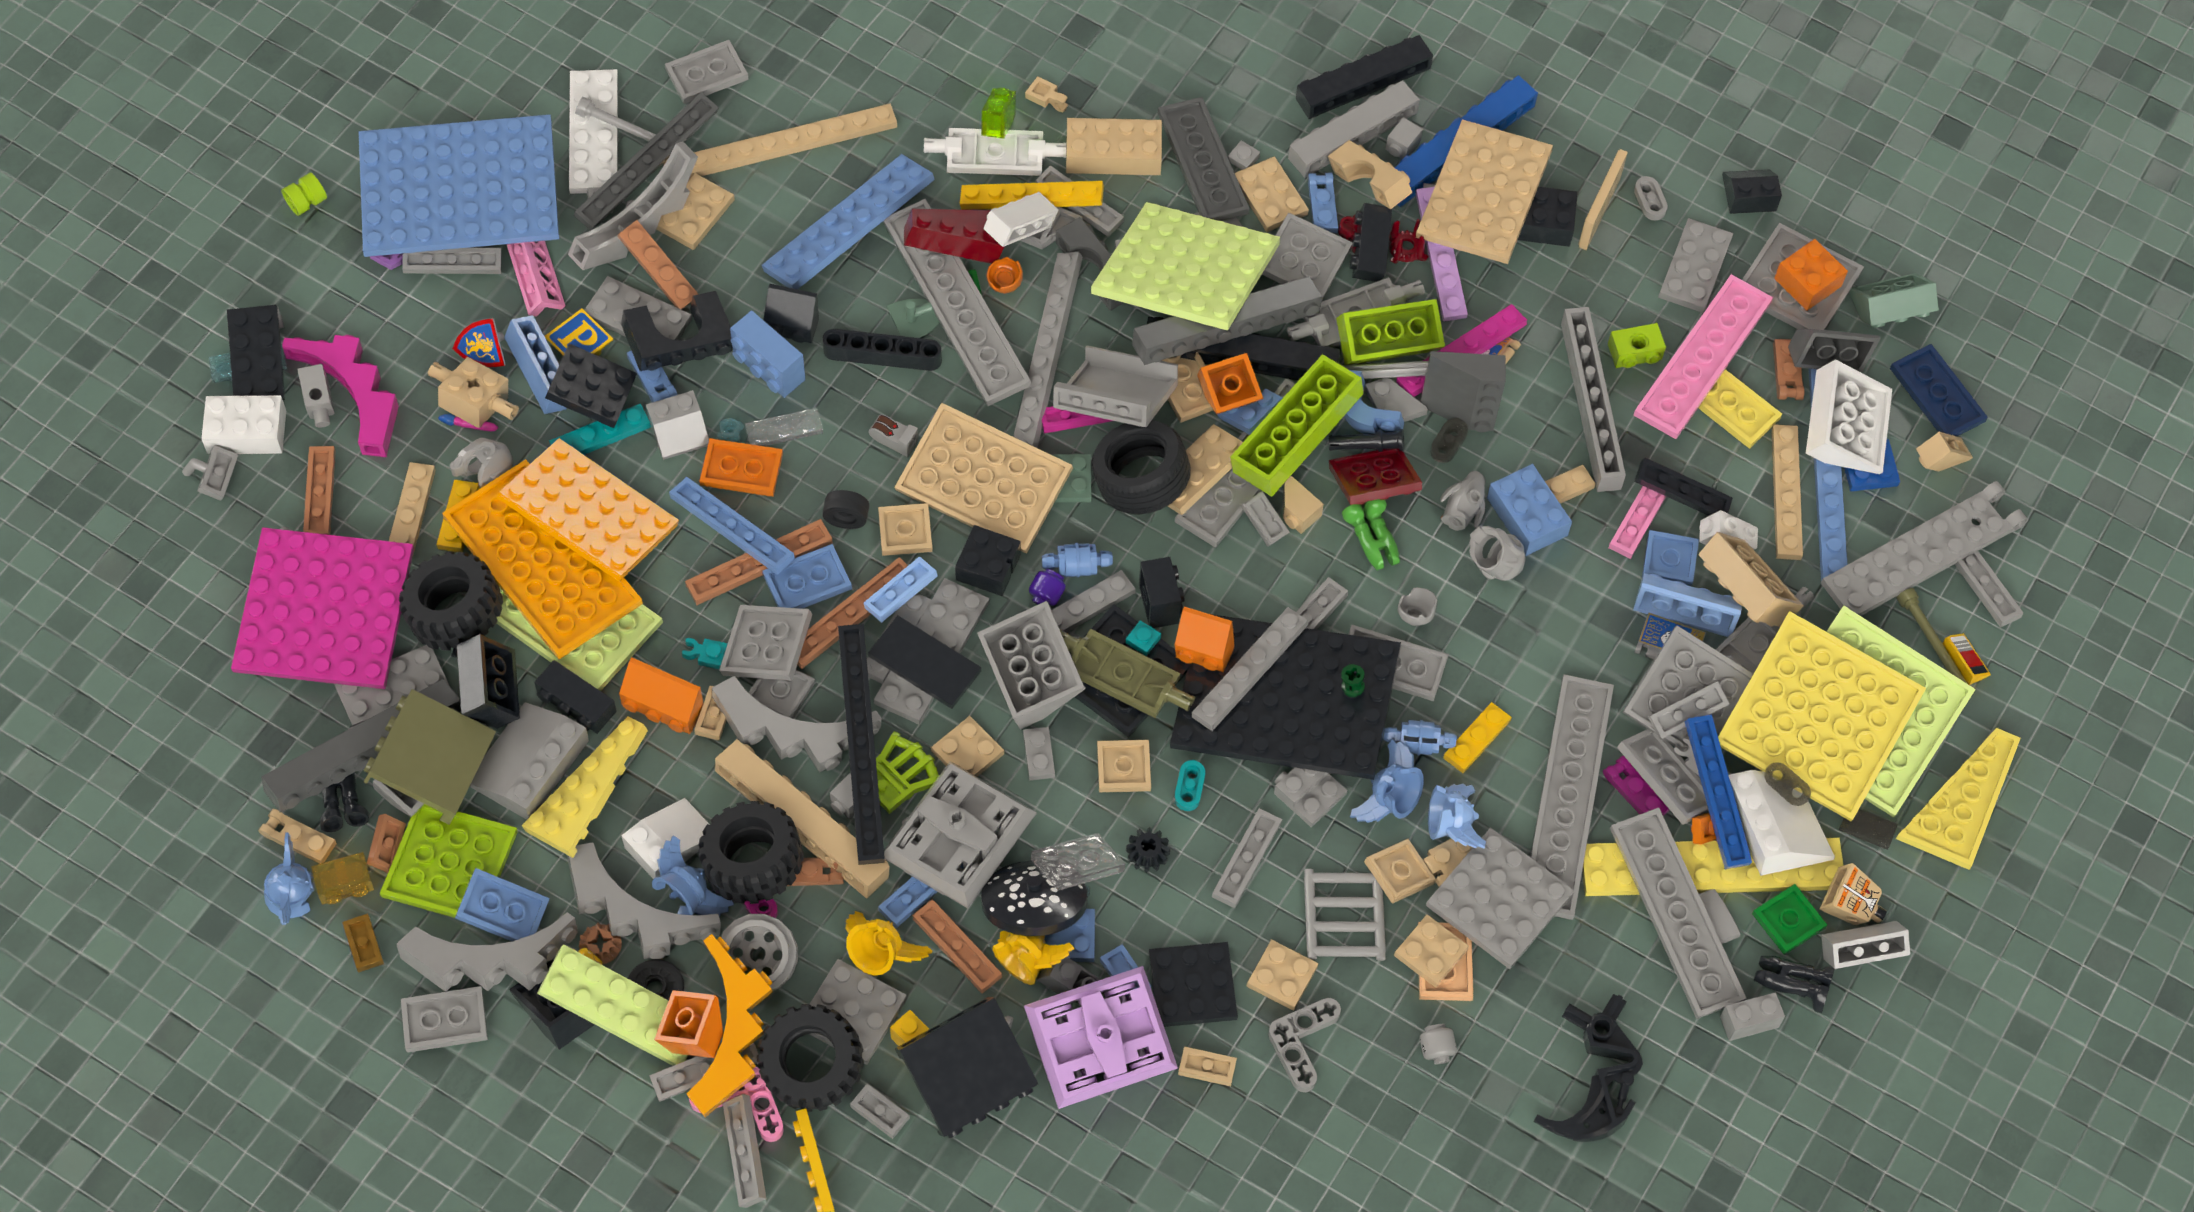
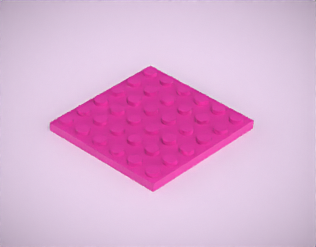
M262 527L231 670L235 673L386 689L401 615L399 594L403 591L402 585L405 579L408 580L414 551L413 544Z

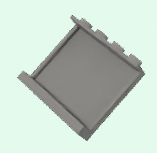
M1086 346L1085 361L1067 384L1057 382L1054 385L1053 408L1147 427L1178 386V364L1160 361L1144 365L1140 357L1136 355Z

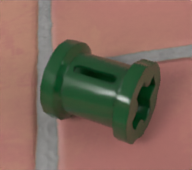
M1347 665L1341 673L1343 681L1342 690L1349 697L1361 695L1365 689V683L1363 682L1364 670L1358 665Z

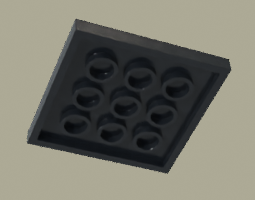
M1114 604L1091 629L1140 653L1126 644V638L1138 624V621ZM1161 638L1146 656L1180 673L1178 682L1187 674V669L1193 664L1185 663L1176 658L1175 649ZM1084 682L1085 689L1075 696L1076 699L1128 738L1149 716Z

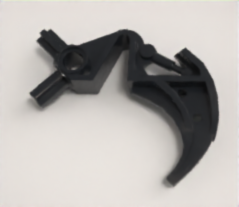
M1613 994L1603 1012L1594 1014L1593 1017L1569 1003L1562 1018L1585 1030L1583 1041L1587 1054L1627 1061L1629 1063L1597 1069L1595 1075L1591 1078L1587 1101L1582 1109L1573 1117L1564 1121H1554L1537 1114L1533 1122L1556 1135L1573 1139V1141L1591 1142L1604 1139L1614 1134L1624 1125L1636 1102L1630 1099L1625 1109L1622 1108L1623 1103L1627 1099L1629 1087L1634 1082V1075L1641 1070L1643 1061L1638 1050L1616 1022L1627 1003L1621 995ZM1595 1027H1603L1607 1034H1599L1596 1032ZM1614 1080L1621 1085L1617 1098L1619 1100L1618 1105L1613 1108L1608 1091L1609 1084ZM1603 1109L1604 1114H1601L1599 1110ZM1587 1123L1589 1128H1585L1584 1124Z

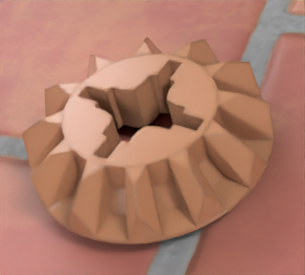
M597 923L595 926L587 927L583 935H580L579 949L588 948L603 964L614 960L620 953L622 947L621 936L612 937L609 924L602 925ZM599 934L603 941H607L603 943L602 952H600L596 944H593L597 942Z

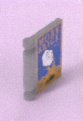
M1648 612L1634 653L1640 654L1643 646L1648 648L1645 657L1655 659L1675 626H1679L1702 642L1706 632Z

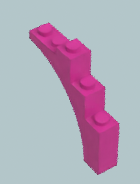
M335 335L333 343H329L324 340L309 341L299 337L293 339L284 338L282 347L286 359L305 362L312 366L322 364L325 372L336 378L349 391L359 409L360 431L358 444L362 455L387 457L399 405L395 394L388 391L378 392L381 380L378 367L370 363L360 364L363 352L360 339L352 335Z

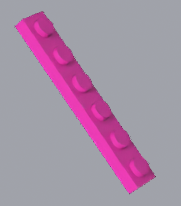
M1511 304L1437 352L1482 354L1526 326L1527 319ZM1425 376L1397 377L1396 383L1415 397L1423 390Z

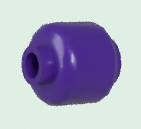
M1050 569L1039 571L1028 590L1033 596L1032 602L1039 605L1047 601L1050 606H1055L1066 588L1063 582L1064 577Z

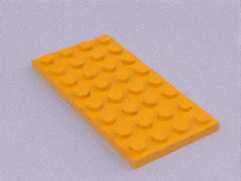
M525 459L442 514L443 518L472 554L486 563L498 586L559 660L642 605L643 602L625 578L620 582L497 498L499 491L529 465V462Z

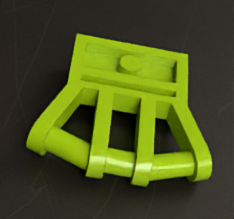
M896 731L891 734L881 754L876 757L880 805L889 814L907 799L910 800L915 793L930 789L939 777L934 764L935 759L922 750L923 747L919 742L914 743L907 740ZM898 746L905 750L890 763L887 761L894 747ZM915 757L919 761L903 775L896 771L910 758ZM923 770L927 771L928 779L913 784L908 783Z

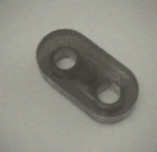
M1454 418L1445 422L1431 446L1430 452L1434 460L1440 463H1447L1454 458L1467 436L1468 428L1464 421ZM1452 432H1455V433H1457L1458 435H1457V436H1453L1451 433H1452ZM1443 450L1446 454H1442L1439 451Z
M1774 762L1767 766L1764 772L1765 781L1779 795L1795 806H1801L1808 802L1811 790L1805 781L1783 763ZM1775 770L1782 772L1780 780L1773 779L1772 774ZM1794 788L1802 790L1800 797L1796 798L1792 795Z

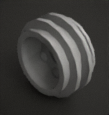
M748 914L734 920L723 931L721 938L730 947L727 953L733 960L735 959L734 950L741 948L743 955L739 959L745 966H750L752 970L755 968L758 973L762 972L766 967L772 970V974L768 976L773 983L770 985L772 991L781 988L792 977L798 963V945L792 931L782 921L766 914ZM748 931L754 933L752 941L745 940V934ZM768 932L774 934V940L770 943L764 939ZM763 948L766 952L765 958L755 961L753 959L754 951H760ZM780 950L782 951V958L777 961L774 959V952Z

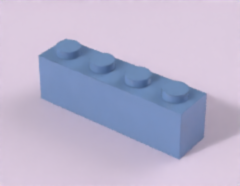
M534 316L512 319L504 338L543 413L548 414L566 410V407L545 399L559 363Z

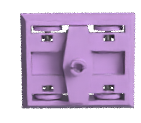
M1143 966L1024 1005L1058 1109L1178 1069ZM1078 1001L1079 1006H1082L1080 1008L1071 1010L1073 1009V1007L1070 1003ZM1159 1053L1158 1056H1154L1147 1059L1148 1056ZM1140 1059L1139 1062L1129 1065L1130 1070L1134 1071L1126 1073V1064ZM1105 1073L1103 1075L1105 1080L1098 1083L1096 1077L1083 1080V1078L1095 1074ZM1077 1081V1083L1066 1087V1084Z

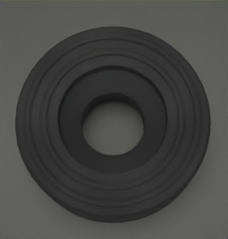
M832 491L825 497L822 512L823 518L829 524L839 528H861L867 522L869 501L861 494L853 491Z

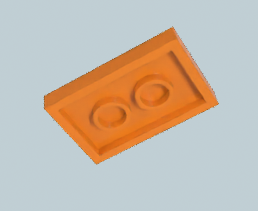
M709 438L699 480L700 486L774 497L783 449Z

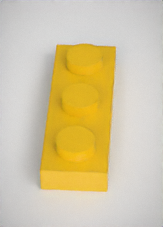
M454 480L446 510L479 490V483ZM443 518L436 544L437 548L440 550L463 552L464 542Z
M1491 702L1456 740V747L1449 748L1446 751L1443 759L1461 773H1464L1510 723L1512 717Z

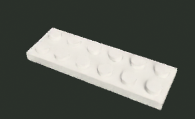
M617 69L570 71V194L587 193L588 188H600L618 171V128L593 116L590 118L585 116L583 118L575 114L580 99L585 97L592 100L596 108L618 117Z

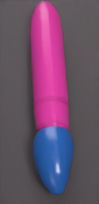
M444 414L438 417L441 422L451 426L456 425L489 432L498 429L496 424L487 421L480 428H477L452 414Z

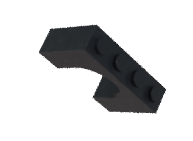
M716 291L693 295L690 310L699 333L687 340H672L663 336L656 329L647 305L623 310L621 326L639 371H653L663 366H675L686 361L702 360L709 356L725 355L732 352L731 326Z

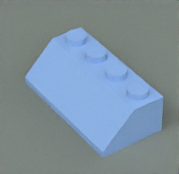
M1644 573L1633 610L1645 614L1649 612L1687 626L1729 637L1734 632L1742 606L1730 595L1716 594L1705 588H1695L1681 581H1670L1656 574L1649 575Z

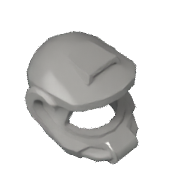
M479 438L458 453L457 458L450 463V469L455 477L478 474L479 486L482 488L510 470L513 465V457L508 447L502 442ZM476 457L477 460L469 465L470 461Z
M1480 525L1470 534V556L1486 578L1507 581L1521 573L1526 558L1524 547L1515 535L1506 534L1500 528L1495 529L1489 525ZM1496 537L1498 540L1491 547L1487 558H1483L1482 551L1485 543L1489 539Z

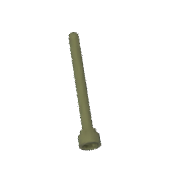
M1909 588L1896 597L1901 607L1910 610L1946 670L1967 683L1918 605L1919 596L1915 589Z

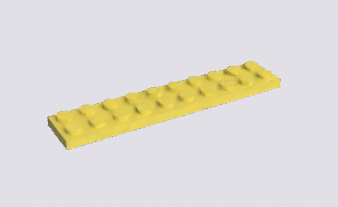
M1826 838L1835 856L1834 860L1760 876L1752 856V863L1750 865L1725 870L1717 841H1710L1704 844H1694L1693 841L1675 842L1698 893H1703L1710 889H1715L1717 893L1784 891L1796 884L1800 891L1828 890L1838 867L1843 866L1840 838ZM1617 843L1586 845L1582 868L1585 896L1640 895Z

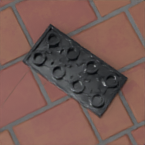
M897 615L868 652V657L953 709L982 671L979 665Z

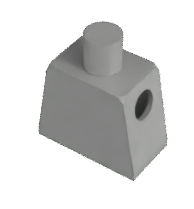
M318 364L298 368L303 399L309 418L314 419L315 426L318 428L329 426V416L335 414L329 380L323 365Z

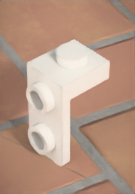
M1722 510L1700 520V543L1706 545L1716 532L1743 539L1754 550L1757 549V527Z

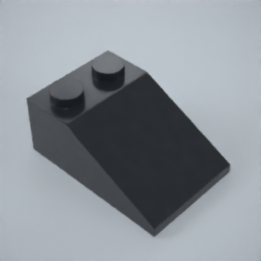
M552 959L551 961H549L548 963H546V964H547L548 971H549V969H550V967H551V965H552L554 959ZM542 982L536 984L531 990H528L520 983L510 988L509 990L542 1033L559 1050L595 1025L537 994Z

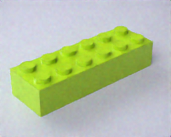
M1322 354L1230 456L1233 473L1272 497L1363 395L1362 378Z

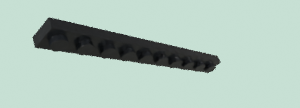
M864 624L838 626L858 865L885 863Z

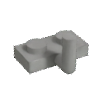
M215 445L211 450L207 463L192 458L183 468L182 473L188 477L195 470L204 472L197 491L221 501L224 498L238 454Z

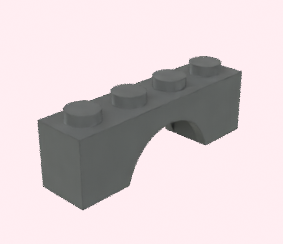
M1081 217L1056 230V244L1063 253L1079 251L1083 256L1082 259L1094 263L1102 271L1111 255L1106 244L1102 240L1099 241L1094 235V230L1090 224H1085ZM1098 296L1110 311L1124 303Z

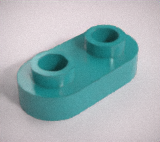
M1186 761L1182 764L1179 771L1174 800L1176 806L1183 811H1192L1200 804L1205 780V768L1198 761ZM1195 774L1196 778L1191 779L1188 775ZM1190 797L1192 801L1185 802L1183 798Z

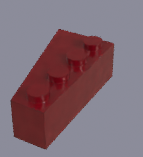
M912 208L904 226V246L990 264L999 259L1004 249L983 229L987 221V215L991 210Z

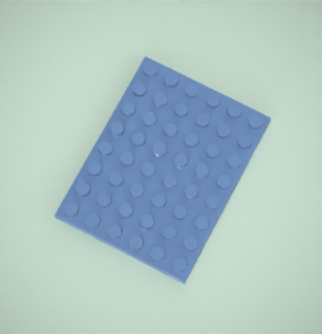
M551 115L359 131L364 257L559 239Z

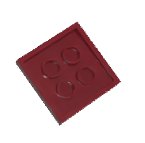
M1384 449L1383 452L1375 450L1329 460V469L1350 505H1360L1367 501L1384 500L1392 496L1408 495L1422 490L1421 479L1404 452L1399 451V449Z

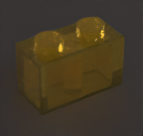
M364 852L311 866L317 893L322 905L326 903L336 904L342 899L351 896L361 897L374 890Z

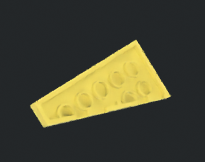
M627 716L593 753L566 778L559 788L531 814L522 825L524 830L574 858L577 853L575 847L580 839H585L588 830L586 828L590 821L598 817L615 788L613 782L618 775L624 773L626 760L629 756L635 754L648 732L645 725Z
M1996 728L1974 754L1965 761L1961 768L1929 800L1927 805L1898 834L1896 839L1970 870L2021 738Z

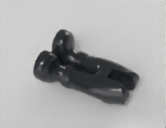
M354 773L345 777L340 783L332 784L321 791L324 808H326L319 821L321 830L336 832L343 827L337 795L338 788L341 789L344 817L347 824L353 827H360L368 823L369 812L357 803L358 796Z
M1777 956L1760 957L1759 966L1764 970L1756 971L1755 982L1774 991L1796 994L1804 998L1807 996L1812 1000L1813 1010L1822 1014L1834 974V968L1826 966L1822 969H1814L1812 965L1794 962ZM1789 976L1801 978V979H1804V981L1798 980V979H1794V978H1791V977H1789ZM1810 980L1816 982L1818 985L1810 984Z

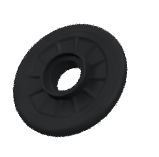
M652 959L640 963L631 971L627 978L646 989L653 981L661 982L663 985L662 989L655 994L668 1001L673 990L684 991V979L679 969L672 963L661 959Z

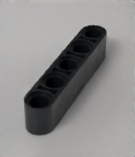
M841 329L827 330L822 337L824 355L830 360L927 371L938 369L942 363L941 345L932 339Z

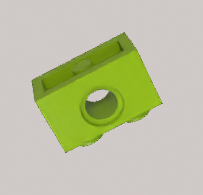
M1658 323L1611 331L1608 340V347L1615 368H1631L1637 364L1656 363L1662 360L1666 349Z

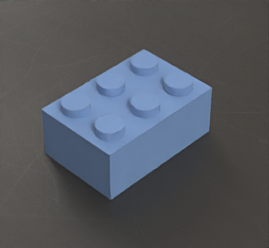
M752 310L730 328L734 358L741 364L744 362L755 377H761L772 392H778L785 398L805 381L803 354Z
M1533 464L1490 484L1487 499L1510 534L1515 535L1522 543L1525 556L1568 536L1572 521Z

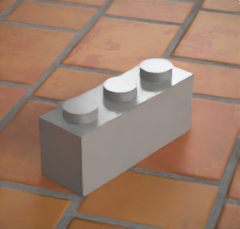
M1897 921L1821 935L1823 960L1834 969L1910 955L1908 929Z

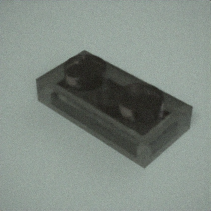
M1859 809L1852 821L1843 817L1839 831L1888 850L1898 824Z

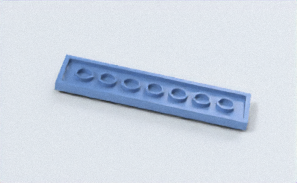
M901 154L763 263L762 268L764 272L786 287L799 289L934 181L933 173Z

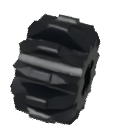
M1150 827L1147 829V833L1139 829L1137 830V836L1131 835L1129 837L1130 844L1126 845V852L1129 853L1128 861L1135 862L1134 868L1136 870L1143 866L1146 873L1149 872L1150 867L1158 871L1160 864L1165 865L1168 858L1166 856L1170 855L1171 849L1167 847L1169 840L1161 838L1162 832L1160 830L1153 834Z

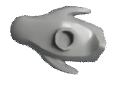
M1471 471L1463 481L1450 486L1441 495V502L1449 497L1444 514L1441 516L1442 522L1448 525L1449 528L1455 531L1463 530L1473 518L1474 527H1478L1485 512L1486 480L1483 474L1479 471Z

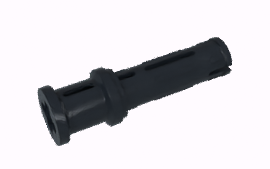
M1399 429L1398 432L1378 430L1375 434L1329 435V450L1376 449V451L1383 452L1384 449H1399V451H1404L1403 429Z

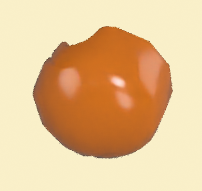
M1004 257L994 261L988 267L986 277L989 286L993 290L1005 294L1014 292L1020 287L1023 271L1018 260L1014 261L1009 257Z

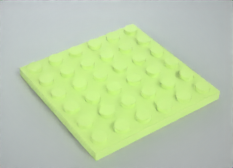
M1146 202L1092 284L1091 294L1228 330L1280 245V237Z
M1843 606L1826 632L1926 688L1865 797V800L1894 817L1976 689Z

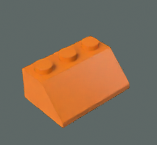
M631 657L619 693L623 707L633 713H636V711L642 713L655 723H659V721L665 723L675 732L682 733L683 731L691 734L703 706L701 687Z

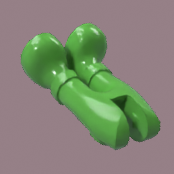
M1385 499L1368 501L1363 509L1361 505L1353 504L1342 511L1344 521L1355 527L1354 531L1356 536H1358L1362 549L1376 570L1384 568L1381 550H1384L1391 566L1400 563L1396 542L1386 527L1385 520L1382 518V513L1387 506ZM1364 514L1370 522V526L1373 532L1375 533L1377 540L1373 538L1370 532V528L1368 524L1365 522Z

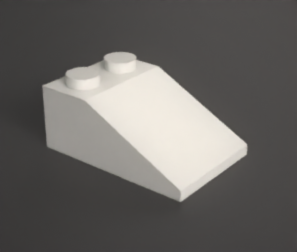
M684 798L640 820L621 836L624 848L654 879L660 876L657 859L665 841H671L673 835L680 839V852L684 862H686L699 851V839L703 836L702 831L709 823Z

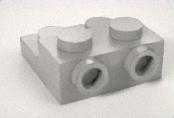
M1294 768L1288 774L1285 771L1282 772L1274 782L1276 784L1274 794L1311 828L1344 798L1348 791L1329 773Z

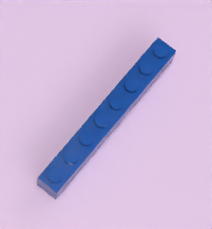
M1519 75L1513 80H1507L1498 91L1488 94L1478 106H1472L1462 118H1456L1447 129L1437 132L1431 141L1421 144L1411 156H1405L1399 165L1394 168L1400 172L1404 171L1408 175L1412 193L1397 205L1402 207L1416 196V189H1422L1424 183L1432 184L1439 178L1462 120L1503 131L1535 107L1538 92Z

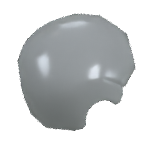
M1415 587L1409 595L1401 596L1398 604V614L1403 621L1412 626L1425 625L1434 618L1438 600L1430 590Z

